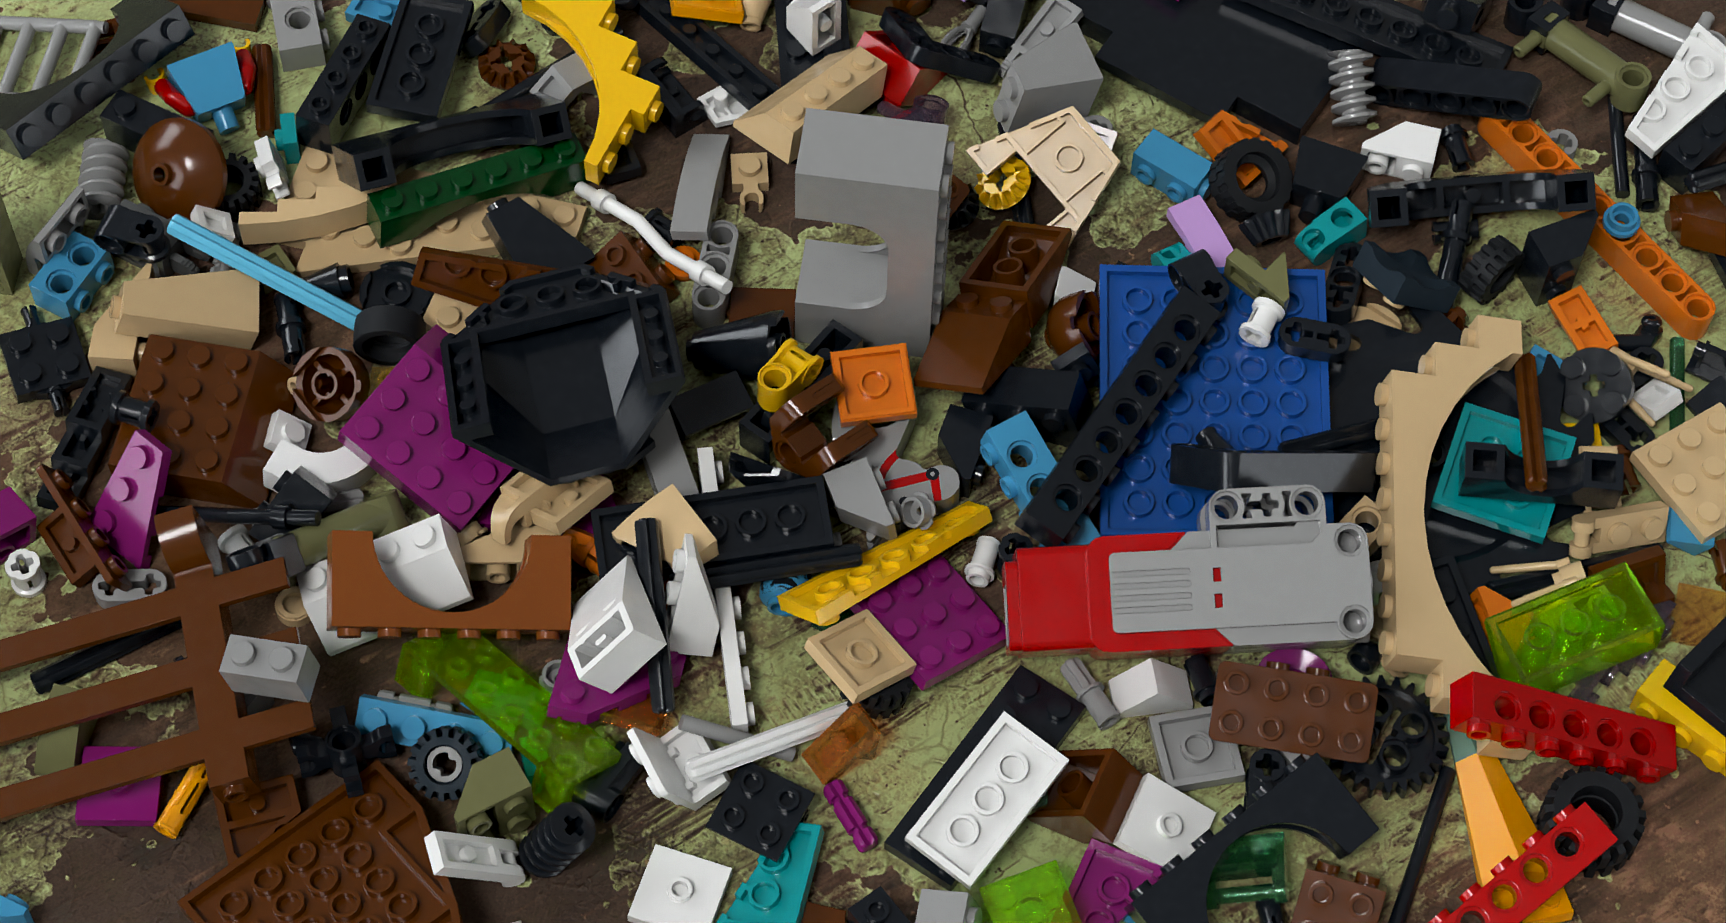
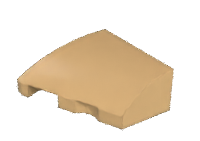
M671 484L645 502L612 532L613 539L617 543L622 545L623 542H626L636 547L635 521L641 518H656L659 528L661 560L667 562L671 568L675 549H681L684 534H693L703 564L719 555L717 539L674 484Z

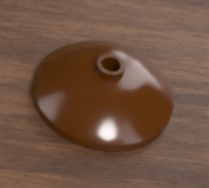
M168 118L155 123L140 139L135 150L132 171L134 187L141 203L149 206L156 214L166 219L172 218L175 214H180L191 220L190 214L196 204L216 210L219 209L227 187V164L218 140L209 129L189 118Z

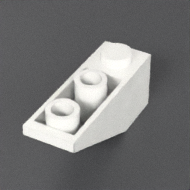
M684 534L681 549H675L673 555L672 570L675 573L674 581H668L665 589V602L668 605L666 612L670 651L678 652V654L712 657L720 627L716 601L693 534Z

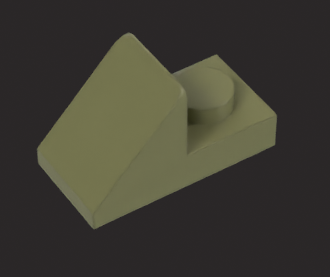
M1235 248L1226 257L1223 276L1254 300L1257 297H1266L1277 302L1284 309L1285 317L1290 298L1286 253L1283 252L1265 270L1255 257L1245 255Z

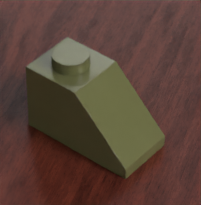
M54 683L48 699L81 689ZM98 718L39 735L34 766L35 775L43 776L81 765L83 748L88 746Z

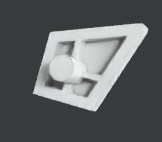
M721 86L697 98V100H700L705 105L702 110L704 109L707 117L716 128L733 124L734 120L749 111Z

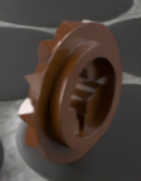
M513 38L510 42L504 43L497 39L495 45L488 46L482 56H478V70L481 78L488 85L498 89L512 88L532 76L536 68L534 53L529 51L526 43L517 44ZM505 56L509 61H512L511 71L501 63L502 57Z

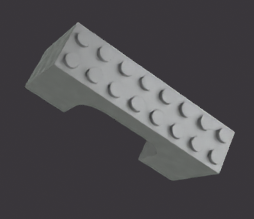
M806 108L795 170V218L863 227L878 234L885 243L860 246L810 239L805 240L795 299L796 341L811 344L834 319L862 337L863 348L906 343L908 356L923 358L934 329L939 324L944 305L945 270L949 237L948 227L952 193L951 183L955 142L948 141L949 125Z

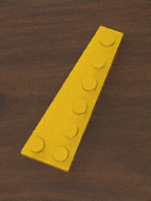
M967 501L933 518L932 526L926 530L912 528L898 535V538L888 540L862 553L863 563L861 566L826 571L778 595L777 599L782 611L819 626L834 624L840 619V613L964 538L979 533L982 527L993 521L990 509L987 506Z

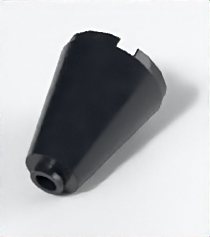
M773 310L695 331L692 339H688L686 342L688 362H693L694 368L723 375L736 370L740 378L758 381L759 370L776 354L780 346L787 339L792 338L788 317H782L785 313L784 310Z

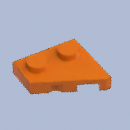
M1224 110L1216 113L1193 134L1214 161L1216 155L1222 152L1223 149L1246 138L1250 140L1255 137L1260 138L1262 141L1267 140L1282 152L1289 147L1282 140L1274 142L1260 134L1261 129L1251 124L1240 122L1237 117ZM1244 163L1238 168L1236 178L1240 189L1246 187L1261 173L1256 165Z

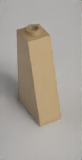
M237 269L124 281L119 295H113L111 298L109 317L115 318L116 334L148 338L149 334L251 350L259 334L260 282Z

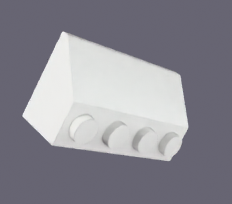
M440 514L373 540L375 552L383 572L390 582L410 600L433 610L445 611L474 599L457 532ZM327 559L308 566L306 571L296 574L303 606L328 655H336L377 638V632H361V638H338L337 631H327Z

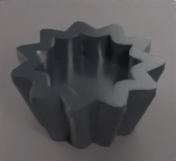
M1283 208L1275 211L1270 210L1263 214L1255 215L1238 225L1239 229L1256 248L1282 241L1289 235L1290 209L1283 210Z

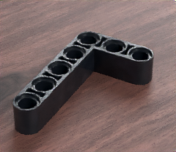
M1171 443L1169 483L1213 491L1231 488L1312 485L1321 492H1376L1377 474L1375 467L1378 452L1359 450H1234L1201 444Z

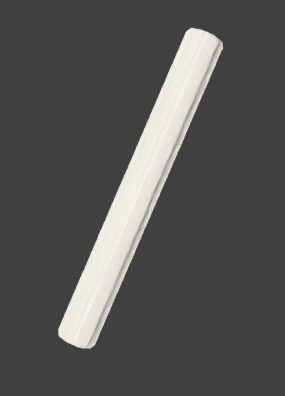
M846 701L688 759L684 770L691 782H699L855 724L860 720L861 715L857 714L858 708L850 709L846 705L848 702Z

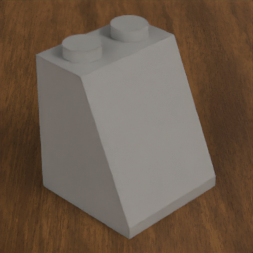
M1077 22L1068 24L1011 62L1007 75L1003 79L997 100L993 104L994 117L997 122L1001 123L1005 133L1027 126L1033 121L1070 106H1074L1083 118L1088 116L1104 77Z

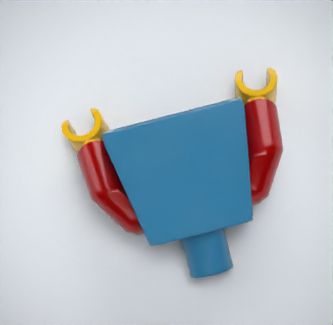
M245 39V46L235 47L231 41L167 65V76L163 68L160 67L157 69L159 73L158 78L151 80L146 75L144 80L150 93L158 95L167 105L184 117H193L199 123L214 119L219 134L226 135L240 128L234 111L245 106L246 97L253 91L257 68L252 56L250 40Z

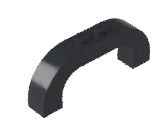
M1582 169L1523 170L1406 180L1375 185L1367 188L1369 227L1409 225L1411 220L1449 216L1451 201L1455 199L1458 200V205L1460 199L1474 203L1473 214L1546 209L1557 212L1596 209L1594 172Z

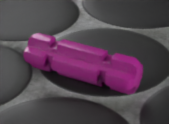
M836 779L824 787V796L828 803L834 806L835 809L833 811L848 835L854 838L852 841L858 851L865 853L878 845V836L872 827L867 825L868 821L854 798L848 795L849 790L844 782Z

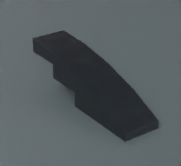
M96 366L65 420L67 431L51 457L52 469L60 468L70 477L73 482L71 489L75 496L83 499L116 427V424L111 423L109 420L111 403L118 391L124 390L129 392L132 375ZM43 483L36 496L37 505L55 511L59 506Z

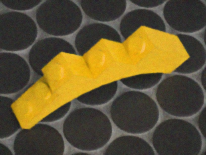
M521 0L524 14L548 26L571 46L584 62L595 84L599 100V117L594 139L584 159L585 179L599 185L605 173L610 174L613 171L618 159L617 152L622 145L626 146L630 142L634 129L645 133L651 122L656 123L659 120L664 108V103L661 102L660 86L636 76L641 64V58L638 57L637 41L613 32L619 17L615 10V0Z

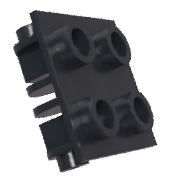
M750 762L739 766L705 828L777 863L799 823L806 822L810 813L808 807L815 793Z

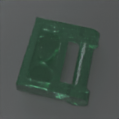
M1284 832L1244 835L1236 839L1222 853L1211 873L1207 889V910L1220 909L1222 904L1273 899L1275 903L1289 902L1287 840ZM1272 876V883L1219 888V881Z

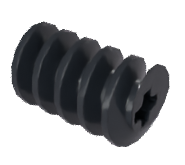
M564 802L556 806L547 817L529 831L527 836H524L520 842L518 852L520 862L526 871L540 878L555 877L587 850L594 841L596 832L595 823L589 811L574 802Z

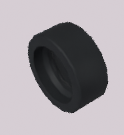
M393 305L373 306L362 310L356 316L353 348L356 354L366 361L378 365L396 366L412 346L426 334L427 325L423 317L413 310Z

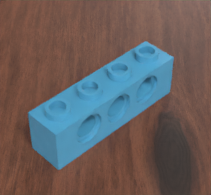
M1026 410L986 430L980 440L982 457L989 466L995 467L1001 478L999 479L1001 489L1008 499L1013 498L1020 510L1019 516L1033 497L1030 493V487H1040L1057 463ZM1019 454L1023 456L1027 466H1016L1011 461L1010 455ZM1055 499L1059 508L1069 511L1064 501ZM1081 513L1076 521L1081 528L1068 545H1087L1095 538L1101 537L1089 516ZM1061 542L1058 546H1068V545H1066L1065 543Z

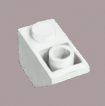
M1405 121L1364 141L1360 154L1368 156L1365 170L1372 174L1388 175L1404 179L1405 181L1430 178L1441 129Z

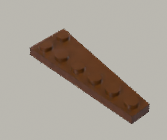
M423 246L418 256L411 285L479 307L483 303L492 304L500 296L499 289L510 280L559 268ZM636 281L637 285L647 288L649 286L647 283Z

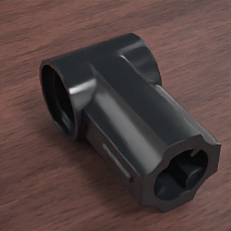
M619 741L594 773L589 771L579 780L571 795V802L583 806L592 816L603 823H607L613 818L624 800V793L645 768L632 756L629 750L631 743L628 741Z

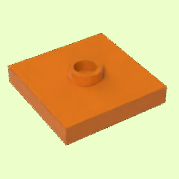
M906 343L830 352L832 373L835 374L845 388L836 397L841 428L857 426L865 420H868L870 424L917 418Z

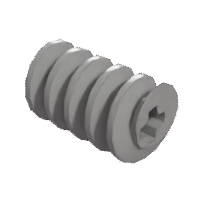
M1360 49L1328 52V56L1337 58L1328 63V69L1337 72V74L1329 77V84L1339 87L1330 92V98L1341 101L1331 106L1332 113L1341 115V117L1332 121V126L1350 127L1367 124V119L1377 115V111L1366 108L1367 104L1376 101V96L1365 94V90L1374 87L1375 82L1364 80V76L1374 72V68L1363 65L1364 61L1373 58V53Z
M90 138L85 140L83 144L84 149L81 155L82 162L79 169L78 187L84 189L90 207L87 219L102 220L110 205H120L122 202L121 198H123L125 193L123 188L126 183L125 174L128 170L126 162L130 154L124 146L113 143L108 139Z

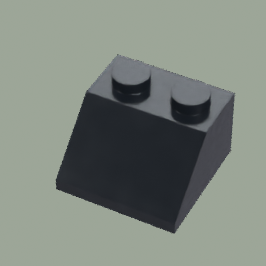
M1596 209L1528 232L1522 251L1525 254L1524 263L1520 266L1521 269L1517 275L1536 307L1546 304L1549 300L1571 290L1599 215Z

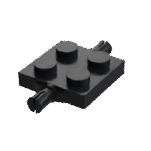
M29 305L32 318H30L27 306H25L20 312L26 327L0 334V349L17 402L20 404L36 399H50L54 415L62 417L60 404L64 416H67L70 413V408L68 407L65 395L74 389L85 387L91 376L72 316L41 323L36 306Z

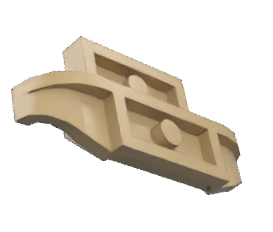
M520 471L499 487L501 495L495 502L491 514L492 540L506 546L511 542V530L515 523L527 528L535 524L557 535H561L614 492L612 482L604 476L595 475L569 484L563 483L549 486Z

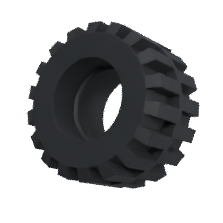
M1589 765L1580 766L1577 773L1570 769L1564 772L1562 779L1557 777L1552 783L1551 788L1548 789L1536 820V825H1539L1537 830L1540 829L1546 835L1557 825L1552 819L1571 803L1577 809L1586 802L1593 811L1600 814L1608 822L1611 832L1618 838V841L1583 870L1585 878H1593L1596 871L1603 877L1610 875L1613 868L1616 871L1621 869L1626 860L1631 858L1645 829L1643 825L1647 819L1646 810H1641L1644 804L1642 796H1634L1633 794L1636 787L1630 781L1624 784L1621 781L1623 775L1615 771L1612 776L1606 773V767L1597 766L1596 771H1591ZM1560 836L1555 839V848L1559 854L1566 857L1575 854L1576 846L1572 839L1566 836Z

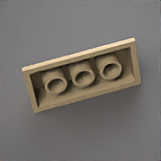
M861 46L829 54L734 120L733 127L785 163L790 164L798 158L806 108L859 114L882 97L888 64Z

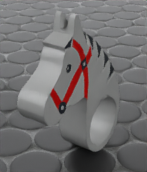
M837 401L832 418V441L856 427L841 428ZM916 418L898 420L889 426L875 428L879 436L873 442L835 467L839 468L867 457L871 469L879 468L886 485V489L881 491L885 502L893 501L901 521L895 524L897 536L908 527L901 519V504L906 498L913 497L915 492H924L928 495V499L935 503L936 515L955 508L960 501V480L956 470L946 465H937L929 469H923L916 462L901 459L915 427ZM866 531L868 550L876 547L882 537Z

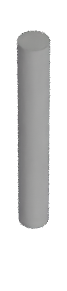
M685 714L681 716L678 725L679 730L727 744H732L754 735ZM793 746L769 756L792 762L796 753V747Z

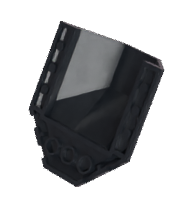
M584 263L508 281L499 289L500 296L492 304L483 303L465 319L466 327L458 334L449 333L441 340L440 347L452 437L549 486L563 483L569 484L579 479L599 474H610L616 470L627 468L686 382L666 288L657 284H652L649 288L637 285L635 278L615 272H610L607 276L595 272L594 266Z

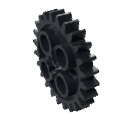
M1379 675L1376 683L1378 688L1376 709L1383 715L1375 716L1370 755L1374 750L1377 739L1384 733L1393 712L1398 710L1401 714L1393 724L1390 735L1385 738L1372 764L1331 759L1328 767L1331 770H1342L1339 776L1341 782L1349 778L1354 781L1352 786L1353 792L1359 790L1363 785L1367 787L1368 798H1371L1377 789L1381 790L1384 800H1388L1391 790H1396L1399 797L1403 799L1407 792V786L1415 793H1419L1422 781L1431 784L1435 776L1434 772L1440 773L1444 763L1441 759L1446 758L1449 750L1444 744H1447L1450 733L1442 731L1447 721L1446 717H1435L1437 713L1430 712V705L1427 706L1425 704L1427 700L1425 692L1418 696L1413 694L1414 683L1409 684L1403 689L1400 688L1399 677H1395L1392 685H1386L1383 675ZM1366 676L1362 678L1361 682L1371 683ZM1411 727L1418 732V734H1407L1405 731H1403L1402 728ZM1384 759H1396L1401 765L1391 766Z

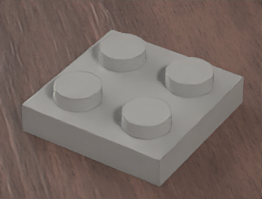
M1212 706L1154 715L1148 718V727L1162 781L1180 792L1244 781L1245 771L1238 745L1214 741L1209 737Z

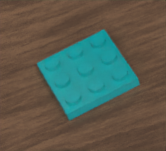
M1465 402L1430 508L1543 544L1556 504L1458 496L1459 461L1466 441L1504 444L1512 453L1523 457L1519 419ZM1543 427L1546 461L1571 458L1577 438Z

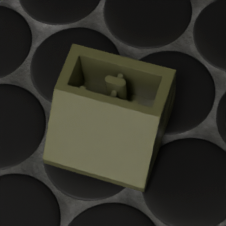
M509 747L472 765L454 814L457 833L500 838L508 833H519L528 828L532 821L536 820L531 784Z

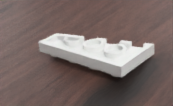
M1697 22L1684 44L1676 53L1673 61L1659 79L1658 84L1627 128L1624 136L1651 159L1726 94V46Z

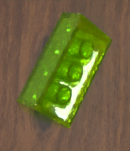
M1626 561L1488 617L1484 621L1496 668L1501 679L1549 692L1657 648L1666 626Z

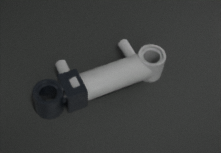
M1561 0L1559 4L1570 12V20H1587V28L1608 37L1611 31L1616 32L1674 59L1676 53L1693 29L1632 0ZM1703 12L1697 22L1726 46V38L1722 34L1709 30L1715 21V16L1711 12Z

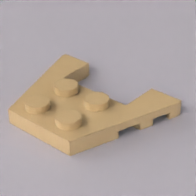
M1074 106L1033 121L1029 125L1012 132L998 135L995 139L980 145H973L966 150L987 177L991 176L1014 155L1019 154L1065 208L1047 226L1071 228L1072 236L1069 246L1121 164L1117 156Z

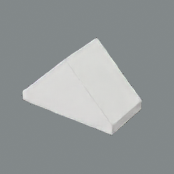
M1149 658L1108 681L1112 705L1120 713L1121 718L1193 709L1194 706L1186 670L1153 658Z

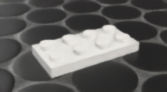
M1004 711L905 836V841L970 890L1065 769L1069 759Z

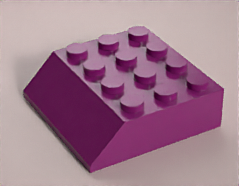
M436 324L412 346L339 431L337 440L432 517L440 514L458 534L470 524L515 469L452 437L440 347L441 340L449 333Z

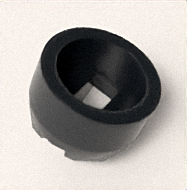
M1369 640L1368 643L1355 644L1347 653V659L1356 671L1364 675H1370L1379 666L1382 654L1379 653L1377 643Z

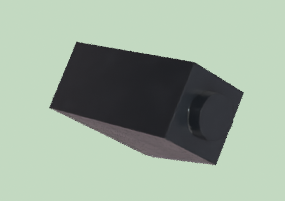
M988 0L980 29L979 52L987 53L993 57L1006 58L1012 50L1011 46L1013 43L1015 44V41L1023 32L1033 0Z
M504 197L486 208L488 213L483 218L482 224L504 260L560 269L581 263L587 264L595 258L591 249L520 197L509 202Z

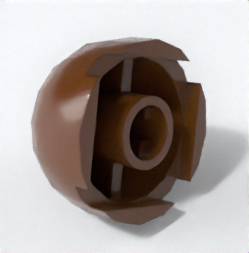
M1082 290L1059 299L1048 314L1044 331L1047 346L1059 357L1083 342L1096 364H1098L1099 296L1093 291L1085 293L1086 290Z
M335 346L313 348L300 358L294 368L293 376H297L296 389H292L293 397L299 409L312 420L330 423L349 419L369 397L371 388L369 372L363 361L352 351Z

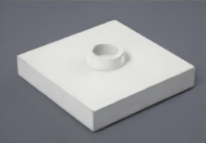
M1147 773L1141 779L1113 845L1160 866H1164L1177 854L1184 860L1195 851L1191 843L1210 829L1216 812L1152 774Z
M655 844L627 915L628 921L632 923H714L732 876V868Z

